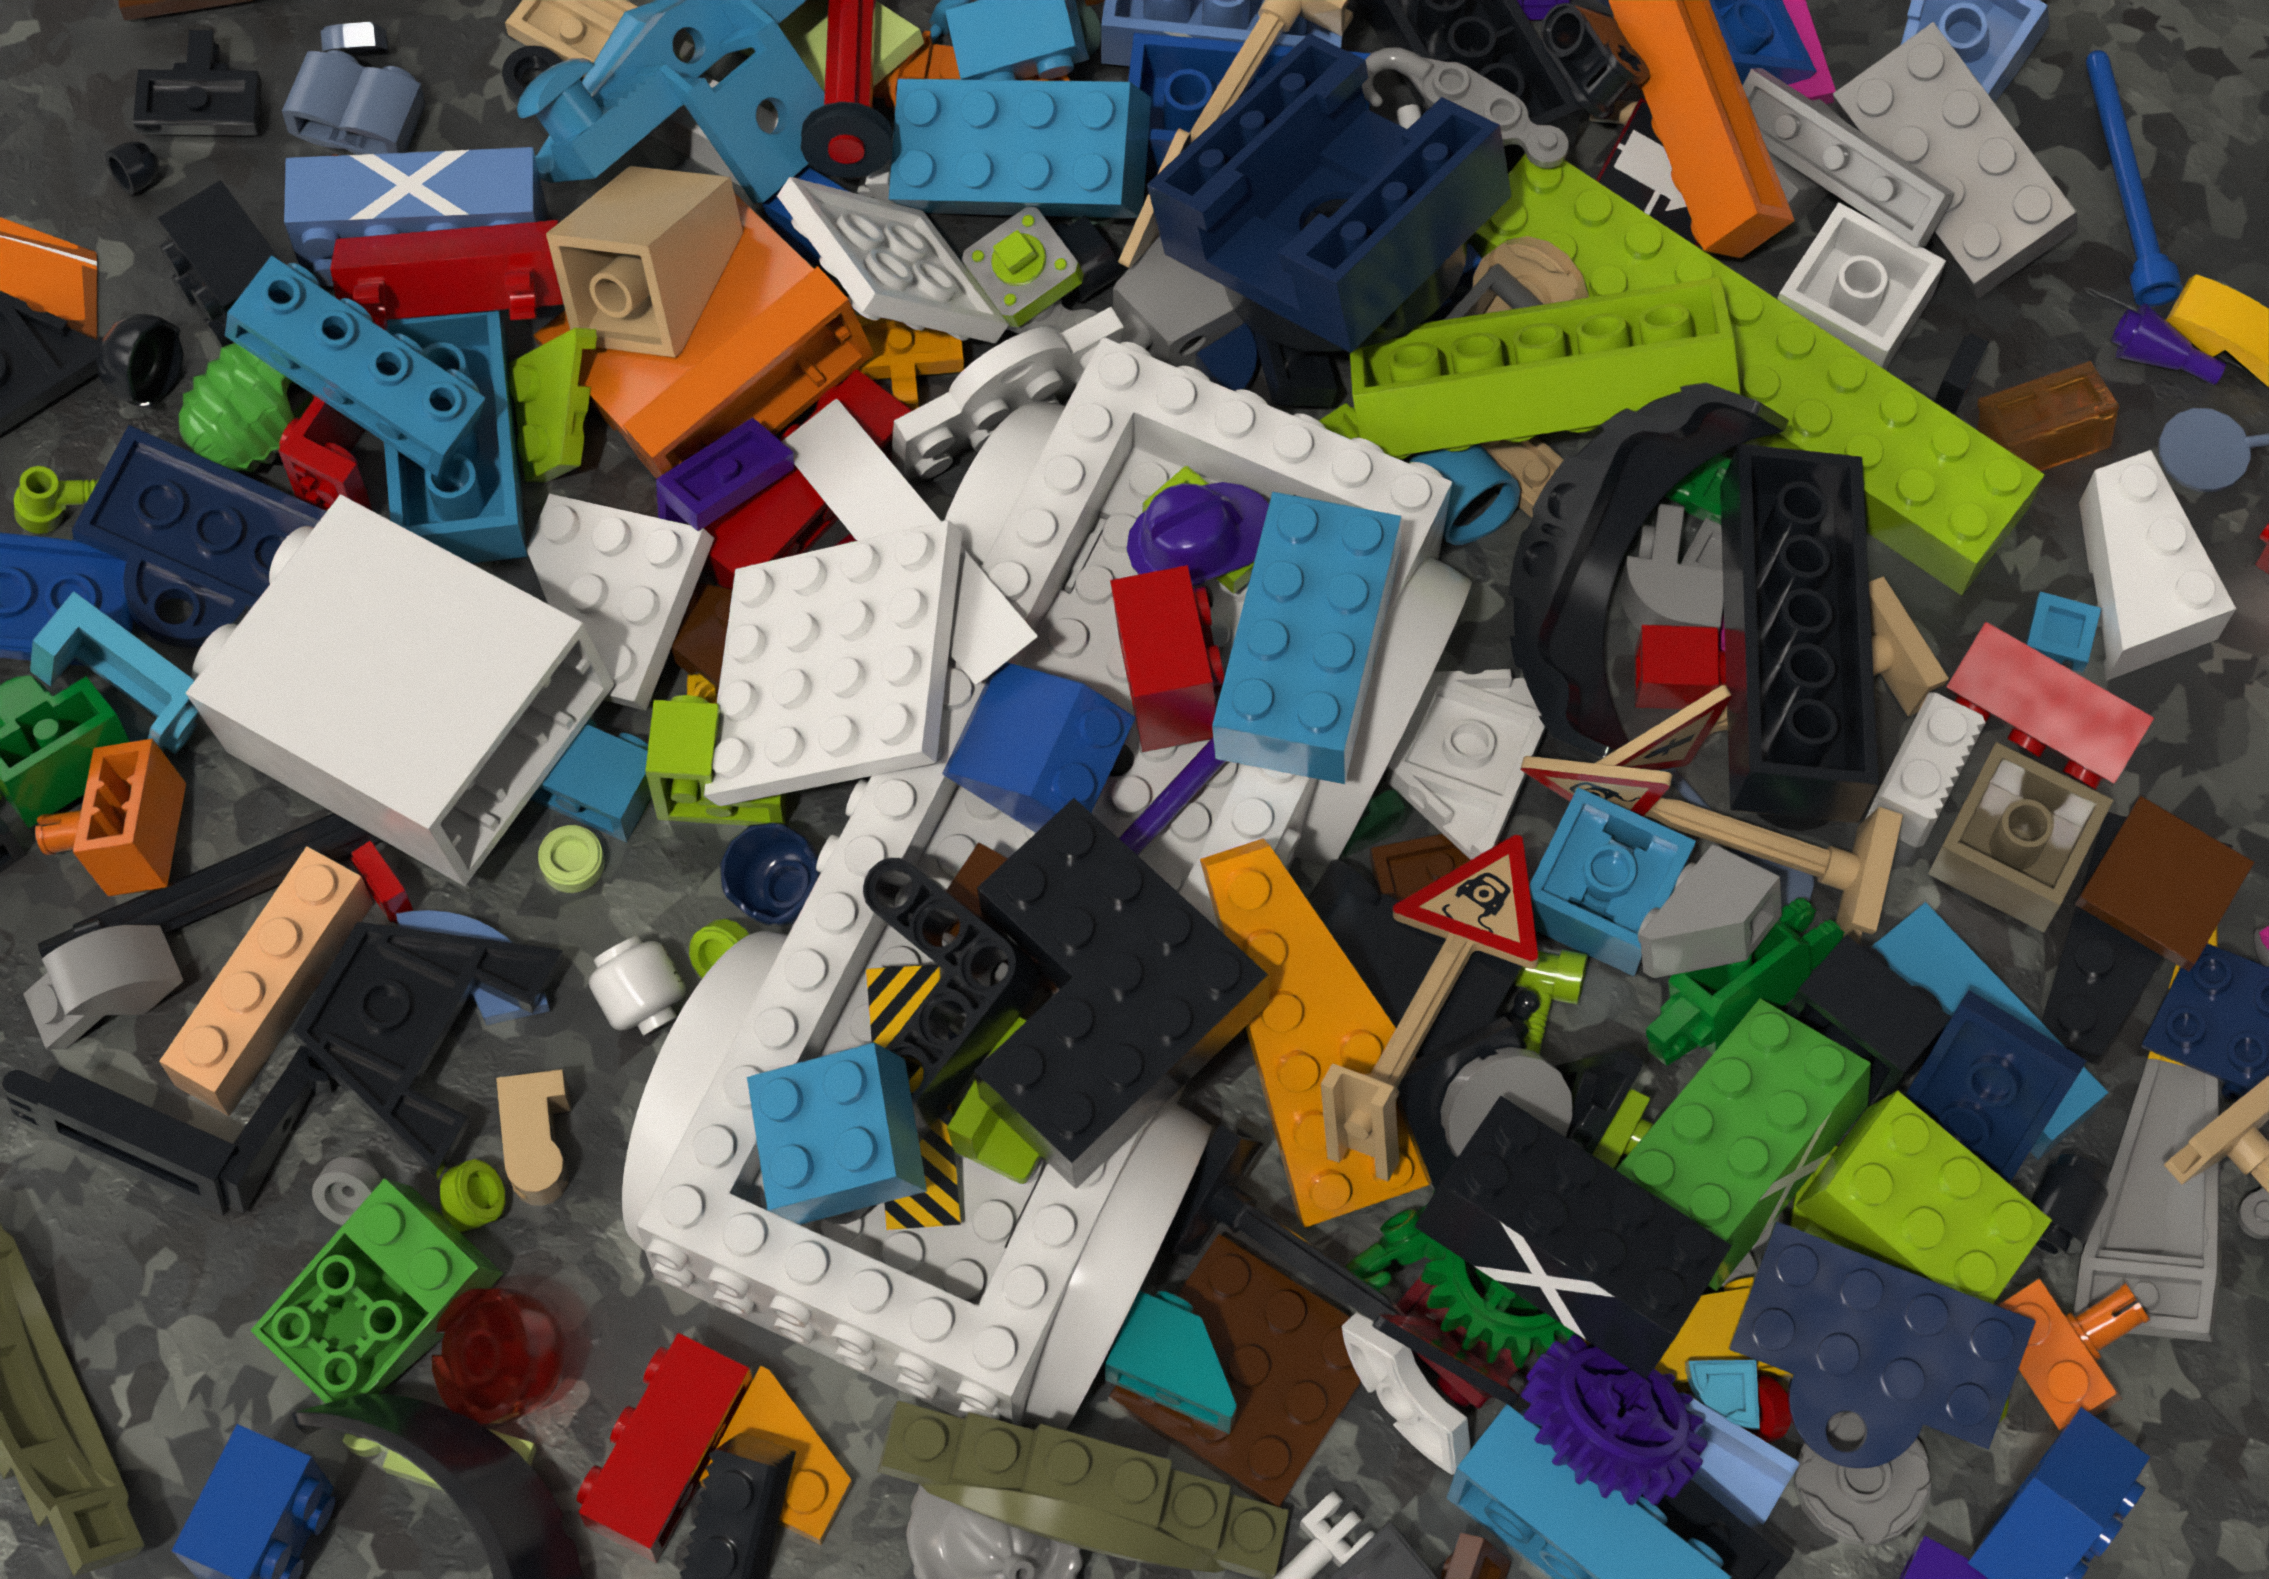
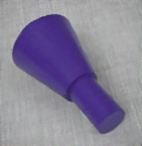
M2146 303L2137 312L2127 309L2120 318L2111 338V342L2119 345L2116 358L2172 370L2182 369L2212 385L2219 381L2226 367V363L2192 347V343Z

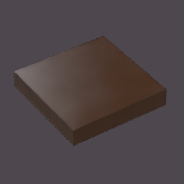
M2140 796L2075 905L2189 972L2195 965L2252 868L2254 861Z

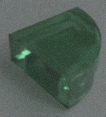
M1389 789L1368 802L1366 807L1370 814L1358 821L1342 850L1345 858L1401 831L1405 806L1395 789Z

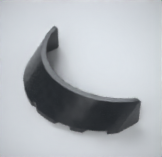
M1709 383L1682 386L1680 387L1681 392L1649 402L1636 412L1626 408L1602 423L1600 426L1603 428V431L1592 439L1575 457L1568 455L1544 486L1532 508V521L1521 534L1513 561L1509 595L1514 597L1515 636H1510L1515 665L1522 669L1529 692L1542 715L1538 717L1554 738L1601 758L1629 743L1617 719L1611 701L1604 662L1606 613L1616 574L1632 539L1649 513L1686 475L1712 457L1736 445L1785 431L1789 420L1759 401Z
M360 1394L291 1414L296 1427L304 1434H310L322 1428L354 1434L396 1452L425 1472L448 1494L468 1520L486 1555L493 1579H583L575 1542L564 1532V1515L547 1486L520 1454L500 1437L472 1419L427 1401L388 1394Z

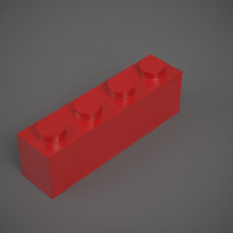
M855 369L842 384L839 383L830 388L820 397L816 411L804 423L837 398L891 462L894 420L912 410L858 369ZM792 425L779 440L783 441L797 430L800 425ZM794 464L792 471L704 527L714 537V541L702 572L721 587L733 590L735 569L807 553L839 518Z

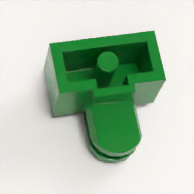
M30 675L15 677L0 685V792L29 829L38 823L37 818L40 815L53 814L85 794L94 748L130 742L117 714L87 676L52 696L42 682Z

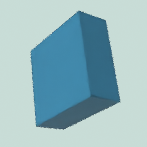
M2040 591L2034 604L2025 644L2060 664L2063 663L2064 659L2070 660L2074 664L2073 670L2083 673L2089 661L2101 608Z

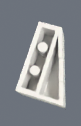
M2151 450L2096 469L2080 499L2079 507L2089 573H2093L2098 602L2096 607L2101 608L2097 625L2102 628L2106 655L2103 665L2107 681L2218 640L2236 607Z

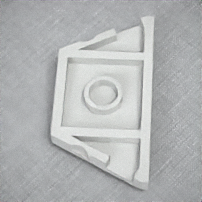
M1510 669L1485 670L1479 674H1467L1462 671L1433 672L1388 766L1386 782L1470 860L1497 845L1527 776L1526 773L1520 770L1523 757H1535L1547 729L1538 717L1542 715L1529 692L1525 679L1512 678Z

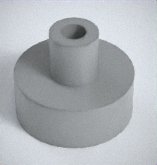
M338 1157L326 1164L314 1182L312 1197L316 1207L326 1218L337 1224L344 1225L381 1183L382 1178L374 1165L367 1159Z

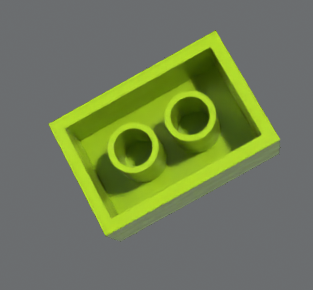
M1899 1091L1885 1097L1865 1110L1795 1205L1843 1247L1994 1304L2052 1221Z

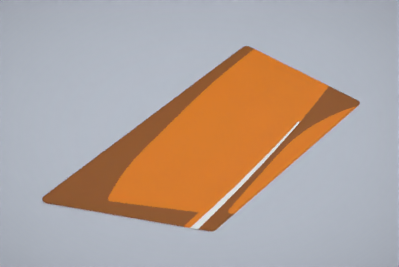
M0 217V291L26 302L33 311L48 312L68 321L71 329L97 340V253Z

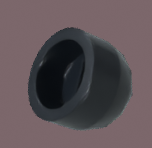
M135 141L122 143L105 154L106 163L113 178L120 188L129 195L147 187L156 178L159 161L156 155L150 152L149 147L145 143Z

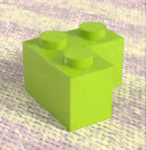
M692 695L675 696L671 701H653L645 773L657 820L742 826L774 822L785 825L788 793L723 806H717L704 796L705 784L712 783L713 778L712 762L714 749L717 746L720 721L719 704H712L701 697Z

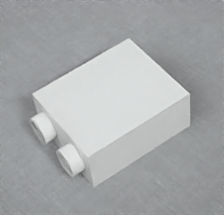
M340 494L315 527H300L288 535L282 542L271 563L269 572L270 585L239 625H223L206 639L194 661L192 679L195 681L185 694L227 753L452 880L466 886L615 684L583 622Z

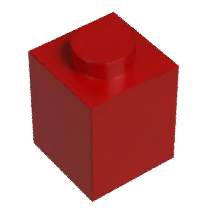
M1641 626L1635 647V708L1684 709L1718 687L1726 685L1725 650H1718V627Z

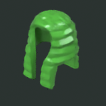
M233 343L222 347L219 358L208 362L206 373L193 377V390L183 393V406L178 414L179 431L183 441L195 454L236 472H254L260 463H273L277 454H279V443L286 426L294 418L300 419L313 401V394L292 413L286 392L287 389L296 383L238 344Z

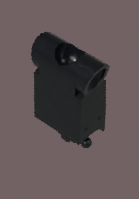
M1332 859L1307 900L1395 1028H1397L1446 939L1394 920L1393 906L1400 901L1387 894L1379 895L1357 871L1340 860ZM1474 951L1415 1057L1418 1059L1498 1020L1495 1013L1523 966L1482 951ZM1529 989L1520 991L1515 997L1514 1006L1510 1013L1501 1014L1499 1019L1505 1017L1513 1025L1521 1049L1525 1050L1527 1045L1524 1039L1529 1032L1527 1021L1531 1014L1535 1013L1540 1006L1538 994Z

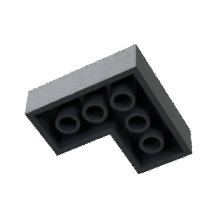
M1073 798L977 887L982 918L1026 952L1037 964L1038 970L1059 991L974 1070L979 1098L1068 1183L1077 1189L1269 1004L1268 974L1081 803Z

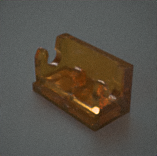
M2088 361L1979 398L1977 407L1980 410L1977 430L2037 470L2043 471L2111 448L2119 404L2092 362Z

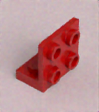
M313 395V401L300 419L294 418L286 426L279 443L278 451L297 499L325 511H328L340 494L373 511L367 495V489L364 486L357 466L358 462L350 454L366 429L315 395Z

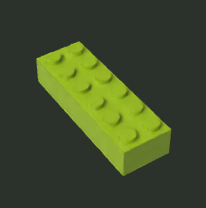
M1721 277L1420 323L1403 337L1392 338L1372 346L1358 348L1350 353L1352 397L1359 436L1375 443L1385 454L1399 460L1407 458L1413 453L1439 449L1451 452L1462 451L1472 447L1474 444L1499 440L1522 442L1538 434L1564 430L1576 433L1591 431L1626 408L1636 412L1649 402L1681 392L1680 387L1686 385L1709 383L1740 394L1734 336Z

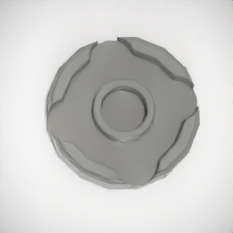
M1515 1047L1495 1050L1498 1054L1491 1055L1484 1060L1477 1057L1466 1064L1449 1084L1440 1109L1441 1126L1445 1129L1446 1142L1452 1153L1456 1157L1460 1155L1500 1095L1566 1137L1573 1117L1572 1096L1562 1074L1536 1052Z
M1847 1411L1835 1414L1827 1423V1439L1839 1451L1853 1450L1863 1441L1865 1427L1861 1418L1854 1412L1846 1413ZM1917 1438L1899 1457L1886 1464L1872 1468H1849L1834 1464L1817 1455L1805 1443L1795 1459L1800 1464L1794 1474V1487L1802 1511L1819 1531L1843 1544L1872 1547L1896 1540L1918 1521L1930 1498L1931 1480L1929 1481L1930 1472L1927 1466L1929 1461L1923 1445Z

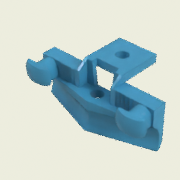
M656 0L625 11L594 63L585 58H571L553 65L539 74L521 95L517 106L518 116L526 118L536 115L549 133L548 138L535 157L540 179L549 183L595 179L684 104L753 203L765 202L785 185L789 177H794L809 164L800 149L802 124L812 111L824 105V91L778 26L780 22L807 0ZM680 29L687 31L695 43L694 56L688 63L680 61L673 51L672 42L675 34ZM750 47L755 50L754 54L713 88L710 87L705 78H698L725 54ZM584 74H586V76L584 77L583 81L581 82V81H580V78H581ZM765 99L775 106L778 113L777 126L770 134L764 132L756 121L757 108Z

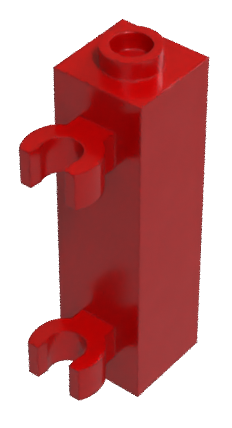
M550 220L336 239L330 267L335 296L338 300L347 298L361 305L371 315L373 323L385 331L387 330V320L435 315L510 309V320L536 318L537 307L564 304L546 233L555 227L559 221Z

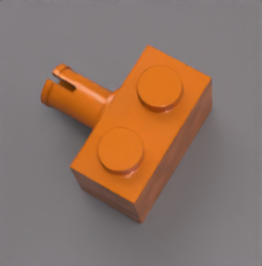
M153 738L94 748L82 809L53 815H40L37 818L39 826H35L38 846L45 855H56L58 852L73 850L74 855L107 896L166 888L168 886L186 782Z
M2040 1278L1997 1305L2036 1321L2018 1369L2061 1432L2080 1407L2096 1416L2123 1399L2097 1360L2102 1358L2098 1351L2143 1322L2147 1323L2151 1320L2139 1302L2122 1314L2114 1317L2116 1313L2137 1301L2126 1283L2121 1285L2120 1289L2076 1317L2072 1312L2067 1315Z

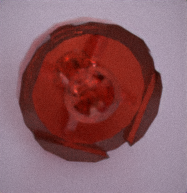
M510 1288L470 1289L453 1299L439 1318L435 1333L445 1334L442 1340L441 1355H432V1373L438 1393L450 1410L473 1419L478 1424L510 1423L522 1420L540 1410L549 1402L560 1387L566 1367V1342L559 1321L540 1300L523 1291Z

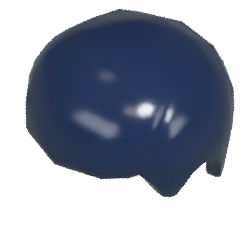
M774 822L750 825L730 841L720 862L722 890L728 900L758 923L769 927L773 925L783 927L794 924L821 872L816 870L820 854L804 836L784 824Z

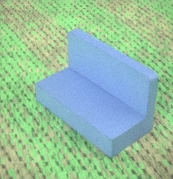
M1693 1398L1686 1411L1703 1419L1704 1424L1696 1434L1707 1441L1706 1448L1700 1454L1703 1463L1697 1471L1764 1525L1800 1463L1739 1425L1731 1423L1724 1416Z

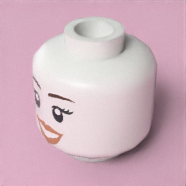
M636 935L608 949L593 960L597 969L589 978V987L614 1029L621 1031L638 1026L644 1037L677 1019L672 1006L684 997L686 985L661 943L656 941L643 943L640 936Z

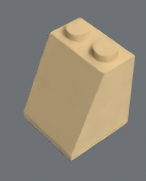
M629 166L548 231L546 236L570 330L575 327L596 329V347L667 357L679 355L683 351L743 234L731 177Z

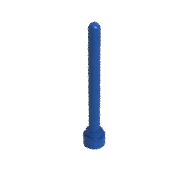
M2095 50L2087 56L2086 67L2137 261L2133 264V272L2129 277L2135 302L2140 306L2144 303L2150 307L2164 305L2178 298L2183 290L2178 266L2174 262L2169 261L2167 255L2161 254L2111 62L2107 53L2102 50Z

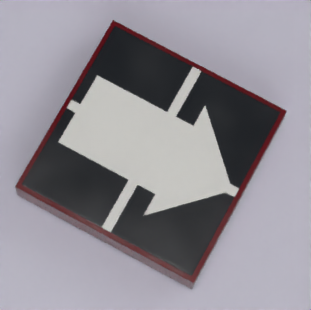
M1640 98L1595 180L1684 239L1698 246L1699 243L1691 231L1692 219L1684 198L1672 181V167L1665 148L1653 131L1651 124L1652 114L1647 101Z

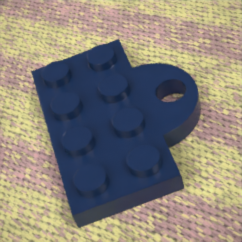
M128 425L75 522L72 533L73 539L127 562L123 577L126 603L134 621L146 634L170 646L196 648L201 647L206 639L221 626L226 624L239 625L270 585L269 572L271 563L282 542L288 535L300 527H315L327 511ZM171 598L183 599L193 608L191 616L179 624L165 623L157 616L156 611L161 603Z
M1775 1222L1728 1349L1791 1373L1788 1386V1409L1794 1428L1800 1438L1812 1451L1822 1458L1843 1467L1862 1469L1880 1466L1899 1457L1913 1444L1923 1425L1989 1450L2036 1321L1798 1229ZM1841 1411L1854 1412L1861 1418L1865 1427L1863 1441L1858 1447L1850 1451L1835 1449L1829 1443L1826 1436V1426L1829 1419Z

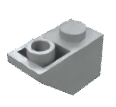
M1712 844L1697 864L1691 862L1683 869L1676 882L1674 892L1661 908H1653L1644 918L1638 932V941L1641 943L1643 973L1653 978L1746 961L1782 916L1780 876Z

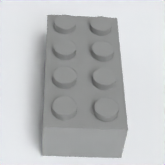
M1934 22L1833 93L1837 113L1846 123L1955 192L1930 239L1976 300L2077 230L2076 210Z

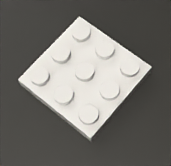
M793 177L788 178L777 195L793 217L791 220L793 227L801 235L809 239L821 256L819 261L822 267L839 280L850 295L848 299L851 306L862 316L871 320H879L882 317L900 321L919 331L924 330L925 327L947 332L951 336L963 341L974 338L996 343L1008 327L1007 321L1002 317L922 210Z

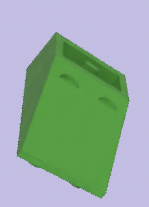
M384 1178L250 1331L325 1404L360 1394H378L455 1328L500 1278L503 1272L412 1186Z

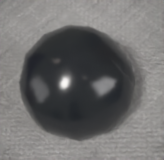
M133 314L115 322L101 340L96 359L99 377L107 390L120 401L142 408H152L155 401L167 395L181 375L184 352L179 339L180 328L162 317L150 314Z

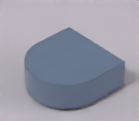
M373 22L330 25L323 27V30L320 31L322 52L325 53L329 50H339L345 53L388 51L386 29Z

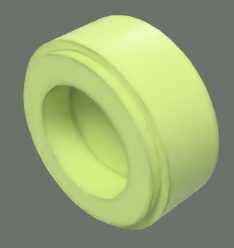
M567 825L553 830L544 838L538 851V861L545 880L553 888L562 892L577 893L590 888L599 880L604 870L605 858L598 838L590 830L581 826Z

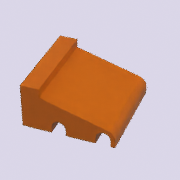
M736 194L735 198L743 234L683 351L676 357H667L596 347V349H582L578 385L591 387L590 405L613 431L617 429L632 448L637 458L656 479L752 417L775 436L818 401L827 390L839 384L874 355L849 299L818 266L814 269ZM562 311L533 335L539 347L570 330L566 311Z

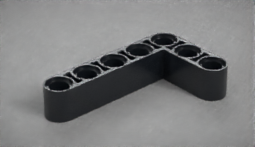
M887 858L876 863L864 879L863 895L865 903L876 915L946 971L886 1048L905 1059L908 1078L914 1070L923 1066V1080L920 1086L911 1093L920 1143L973 1075L974 1070L984 1061L1033 998L1039 984V972L1037 964L1026 952L939 882L901 858ZM912 882V892L908 900L903 905L895 907V899L899 890ZM960 921V929L956 939L950 944L943 946L942 938L946 928L953 922ZM1008 959V971L1005 977L998 984L991 986L989 982L990 974L994 966L1000 961ZM965 1013L966 1023L963 1031L956 1038L949 1040L948 1029L952 1020L958 1015ZM869 1207L824 1219L834 1224H848L859 1219Z

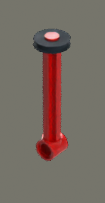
M828 0L824 105L812 111L804 120L800 149L805 160L816 170L835 177L854 178L869 175L881 169L891 157L893 131L889 121L880 112L872 108L876 0Z

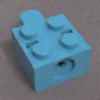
M1577 787L1529 884L1535 931L1584 954H1588V956L1629 975L1635 976L1642 962L1641 943L1638 941L1640 926L1646 915L1655 907L1661 908L1674 892L1678 877L1688 865L1696 841Z

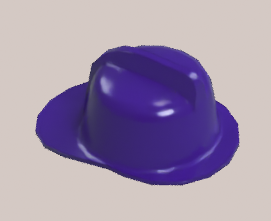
M1219 482L1201 486L1198 484L1182 483L1168 487L1153 498L1146 511L1138 516L1129 530L1126 549L1131 566L1139 575L1188 565L1192 587L1246 567L1255 561L1269 504L1259 493L1239 484Z

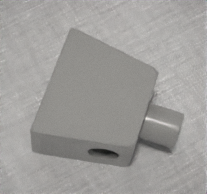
M1160 236L1134 265L1126 271L1113 288V310L1124 326L1121 342L1137 344L1146 349L1155 359L1175 367L1195 359L1197 352L1244 323L1231 306L1224 285L1165 255Z

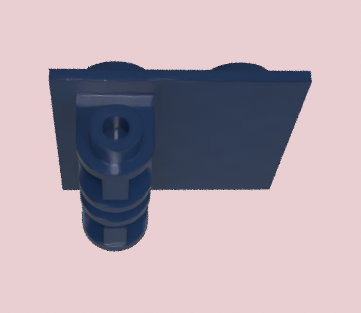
M2207 943L2189 972L2182 967L2180 968L2142 1043V1048L2220 1079L2224 1084L2221 1093L2227 1099L2237 1102L2269 1076V967Z

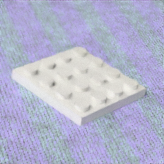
M945 520L735 569L717 697L720 721L717 746L714 749L712 762L713 778L712 783L705 784L704 796L717 806H723L936 763L962 541V531L950 520Z

